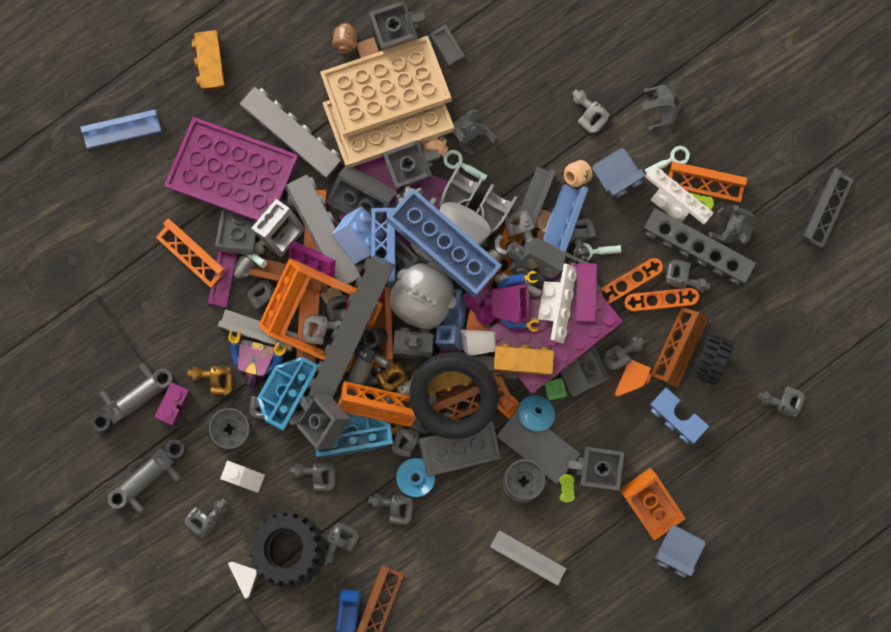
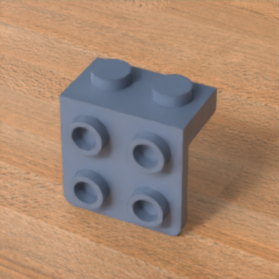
M624 148L617 150L592 167L611 199L615 196L620 198L627 193L626 190L630 187H638L643 183L642 180L645 177L642 169L638 171Z
M673 525L667 532L654 559L658 560V565L666 569L668 567L675 569V573L683 578L686 575L692 576L695 570L693 568L705 546V541Z

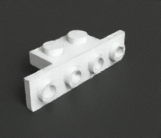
M653 166L645 175L648 180L659 188L651 201L669 216L682 222L690 213L701 223L705 224L713 215V212L707 206L703 205L658 167Z
M564 264L561 283L544 281L538 320L554 322L551 340L564 344L565 337L567 336L570 306L577 278V268L569 264Z

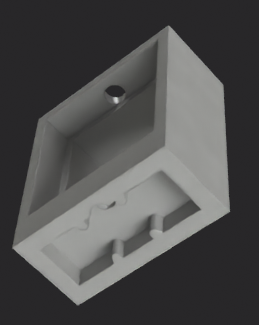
M276 199L254 224L252 230L269 250L281 258L289 249L290 242L296 241L305 228L290 208ZM286 218H288L289 222L274 238V240H272L271 236L286 220Z

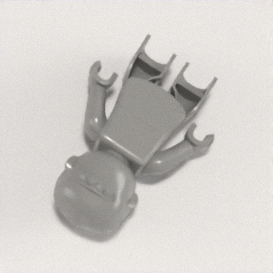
M458 164L444 189L439 211L481 246L501 226L517 197L514 196L512 201L505 200L492 191L494 185L491 184L479 208L474 212L467 207L483 179L480 178L478 182L467 179L459 173L461 165ZM421 188L417 189L416 191L422 195ZM432 197L430 203L434 205L436 199ZM498 235L494 242V250L491 249L487 252L497 261L500 260V257H508L506 255L507 250H503L499 246L502 238L501 235ZM411 243L413 250L424 263L413 265L408 269H402L398 272L396 276L397 281L389 293V304L391 310L405 323L420 329L430 330L439 326L445 320L449 309L454 308L456 304V298L453 296L454 287L451 279L448 277L449 275Z

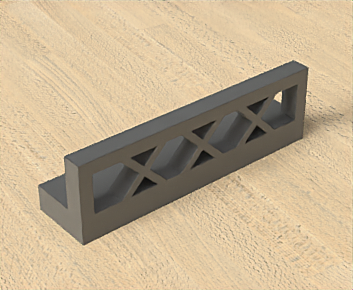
M539 167L536 168L520 210L528 212L532 218L533 225L536 223L556 171L552 169L547 171ZM523 237L522 243L525 244L526 240L525 237Z
M837 168L832 171L802 237V240L820 248L824 247L854 179L841 174L842 170ZM839 178L848 182L846 188L838 191L836 187ZM836 195L839 204L836 207L830 208L829 199ZM829 212L831 217L830 223L822 225V215ZM821 229L824 236L821 242L812 239L815 231Z

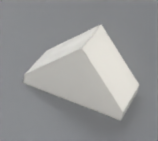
M460 330L462 349L466 354L471 356L495 352L497 346L495 332Z
M235 562L228 563L244 598H249L258 575L256 570Z

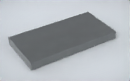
M517 411L496 436L522 458L535 461L541 466L545 476L555 484H558V479L569 470L567 469L568 460L576 461L580 456L578 451L550 429L542 432H533L526 429L520 423Z
M493 421L482 431L468 438L448 439L432 435L418 439L427 477L501 459Z

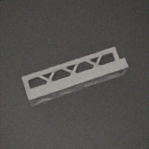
M225 309L223 318L218 324L220 329L229 332L232 330V333L238 334V331H240L241 336L274 347L280 342L279 347L281 349L287 345L288 349L286 351H293V346L267 335L258 326L260 321ZM288 330L285 332L294 338L298 337L297 333Z
M500 530L490 545V548L557 586L566 571L565 567Z

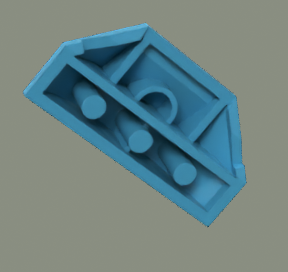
M299 357L274 367L257 397L266 423L282 431L285 429L316 373L317 364L304 357Z
M346 413L351 420L333 449L315 448L316 457H329L375 450L391 445L393 440L390 424L385 421Z

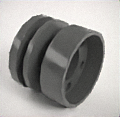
M225 408L218 411L211 418L209 434L212 441L218 447L235 449L247 440L249 423L241 411L234 408ZM227 424L235 427L231 435H228V432H224Z
M528 459L518 460L512 463L504 473L502 480L503 490L512 501L528 503L534 500L544 489L546 482L545 473L535 461ZM522 478H524L525 482H528L524 487H521V483H518Z

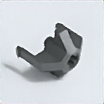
M664 84L644 89V93L658 92L656 100L642 103L644 111L656 108L661 114L662 123L649 126L650 130L674 124L681 109V100L669 85Z
M469 110L453 123L455 130L452 133L458 138L459 146L467 154H474V151L468 146V142L478 135H485L492 143H496L497 136L486 125L475 122L478 114L477 110Z
M738 205L733 206L734 211L722 207L717 213L728 217L727 229L722 235L710 231L708 233L710 238L726 244L740 239L742 244H746L750 240L754 220L752 212L739 208Z

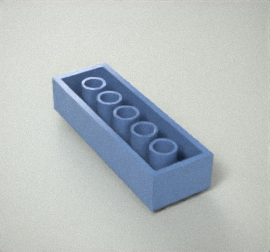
M414 188L386 219V222L474 298L502 266Z

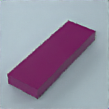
M296 241L290 242L289 259H293L334 278L336 260Z
M218 251L216 262L227 272L211 288L208 304L227 308L238 253ZM214 271L213 279H214V278L216 277V275H217V273H216L215 271Z
M578 263L576 322H596L597 264Z

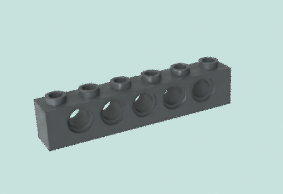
M654 208L642 230L646 232L645 235L653 240L655 238L661 240V244L669 249L673 247L679 250L678 253L683 257L689 258L690 256L696 260L695 263L698 265L712 268V272L721 277L723 275L730 278L729 281L737 286L746 283L756 264L752 260ZM660 226H667L669 234H662L659 230ZM684 235L686 243L680 244L676 236ZM700 244L703 247V252H695L693 245ZM717 253L720 257L719 262H713L710 259V254ZM727 263H735L736 271L728 270Z

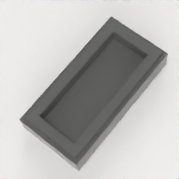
M446 24L430 33V37L449 67L465 58L464 53Z

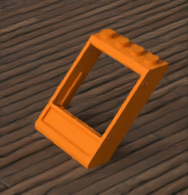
M289 259L258 326L267 335L325 360L326 355L323 354V350L294 338L285 332L311 277L350 295L351 293L355 294L357 288L293 259ZM379 301L365 330L371 329L383 306ZM353 355L352 360L346 370L348 372H350L351 367L354 363V360L356 358L355 355Z

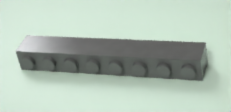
M376 255L371 260L367 258L363 269L366 271L363 277H358L355 284L357 290L355 294L351 293L347 304H349L348 310H343L339 321L342 323L339 328L336 327L331 336L334 340L331 345H327L323 353L326 355L324 362H319L316 368L318 375L316 379L312 378L308 386L311 389L308 394L309 396L314 398L316 394H329L334 398L395 264Z

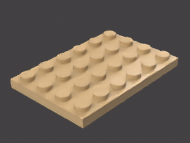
M428 36L320 72L343 138L452 101Z
M330 100L323 102L346 168L382 157L383 152L412 141L419 140V143L455 130L446 105L443 104L343 138Z

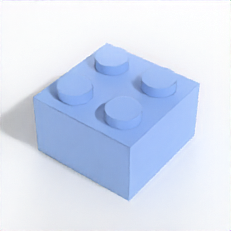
M361 206L345 215L331 234L354 264L371 255V216ZM382 230L376 234V239L380 242L385 236Z

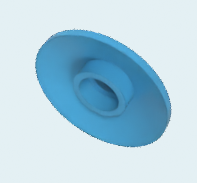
M528 396L518 406V419L530 431H545L551 427L555 420L553 405L542 396ZM535 409H539L541 413H536Z
M413 458L405 461L399 467L396 480L403 493L411 497H420L432 489L435 475L427 477L423 460ZM415 474L420 477L417 482L412 480V476Z

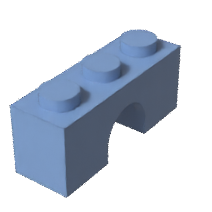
M454 289L453 296L456 298V304L453 309H449L444 324L437 326L435 344L442 351H461L460 330H464L467 309L463 299L465 293L461 289Z
M665 388L649 405L652 408L650 412L657 418L661 416L666 421L664 424L671 431L676 430L681 434L679 438L684 443L694 444L709 426L696 414H693L686 421L679 420L674 414V408L680 400Z

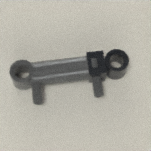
M381 327L364 331L361 337L362 342L358 343L354 352L356 358L346 382L365 386L375 362L385 368L390 365V361L381 356L383 349L379 346H383L388 339L386 330ZM347 389L348 395H357L354 390ZM342 391L340 395L335 398L337 404L341 398Z
M145 363L140 364L139 368L147 379L116 401H112L106 391L99 393V396L106 404V407L103 408L106 413L98 412L94 414L91 419L92 428L101 433L109 431L112 427V422L118 425L128 415L165 389H168L171 382L174 383L173 374L166 369H159L153 374ZM162 374L168 375V381L165 384L159 383V377ZM104 417L106 425L99 428L97 421L99 418Z
M174 439L166 444L165 451L162 448L151 456L150 460L109 493L107 498L109 505L112 508L123 509L130 503L138 514L142 513L144 508L135 497L164 472H167L175 482L181 479V476L172 466L176 464L173 459H181L186 454L184 443ZM175 444H178L181 448L177 455L171 453V447ZM117 494L123 496V502L119 505L114 503V497Z

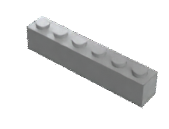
M254 87L241 101V108L323 178L328 180L342 164L339 159L341 157L340 154L334 149L330 151L326 148L327 144L320 137H317V139L311 135L312 131L306 125L300 126L297 123L298 119L290 112L286 114L282 110L284 107L276 100L272 102L265 90L262 88L258 90Z
M305 175L287 184L285 189L318 252L336 260L334 278L346 284L358 279L359 273H361L360 267L357 263H353L331 235L335 230L332 223L334 218L330 211L327 212L323 206L325 201L321 194L318 195L315 191L316 184L313 178Z

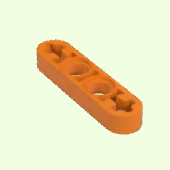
M657 258L649 259L603 287L600 294L602 295V292L605 294L611 292L609 287L612 286L614 293L608 297L609 301H607L608 304H611L659 275L663 269V264ZM650 263L658 264L657 272L654 270L648 272L650 277L647 278L646 272L642 267H645V270L651 267ZM640 272L643 275V280L635 282L632 278L633 273ZM624 282L627 285L626 291L619 292L616 289V284Z
M693 288L636 293L626 297L624 306L630 312L692 306L698 301L699 294ZM681 292V296H686L688 292H691V295H695V298L692 299V302H689V299H682L680 304L678 293ZM666 295H675L676 302L668 304L666 302ZM640 297H644L643 308L641 307L642 303L636 304L635 308H632L631 305H628V302H630L631 298H634V301H641ZM647 297H656L657 304L649 306L647 304Z

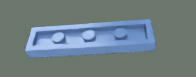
M156 110L81 127L87 149L162 132Z
M566 184L561 187L543 241L566 252L588 191L587 187L582 186L578 190Z
M372 208L371 258L382 248L387 252L384 260L395 264V228L386 220L382 224L376 220V214L387 213L388 217L395 208ZM380 230L387 234V238L383 242L376 239V234ZM395 267L387 282L388 287H392L395 283Z

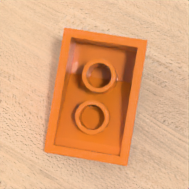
M651 468L619 490L654 541L668 532L671 526H676L686 519Z

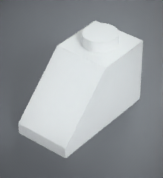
M227 461L220 479L259 493L265 475Z

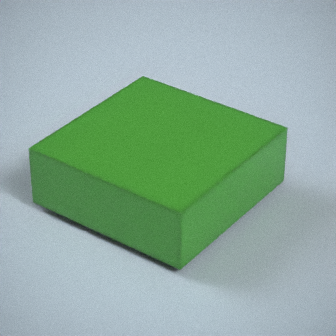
M563 378L551 380L544 385L548 401L567 397Z

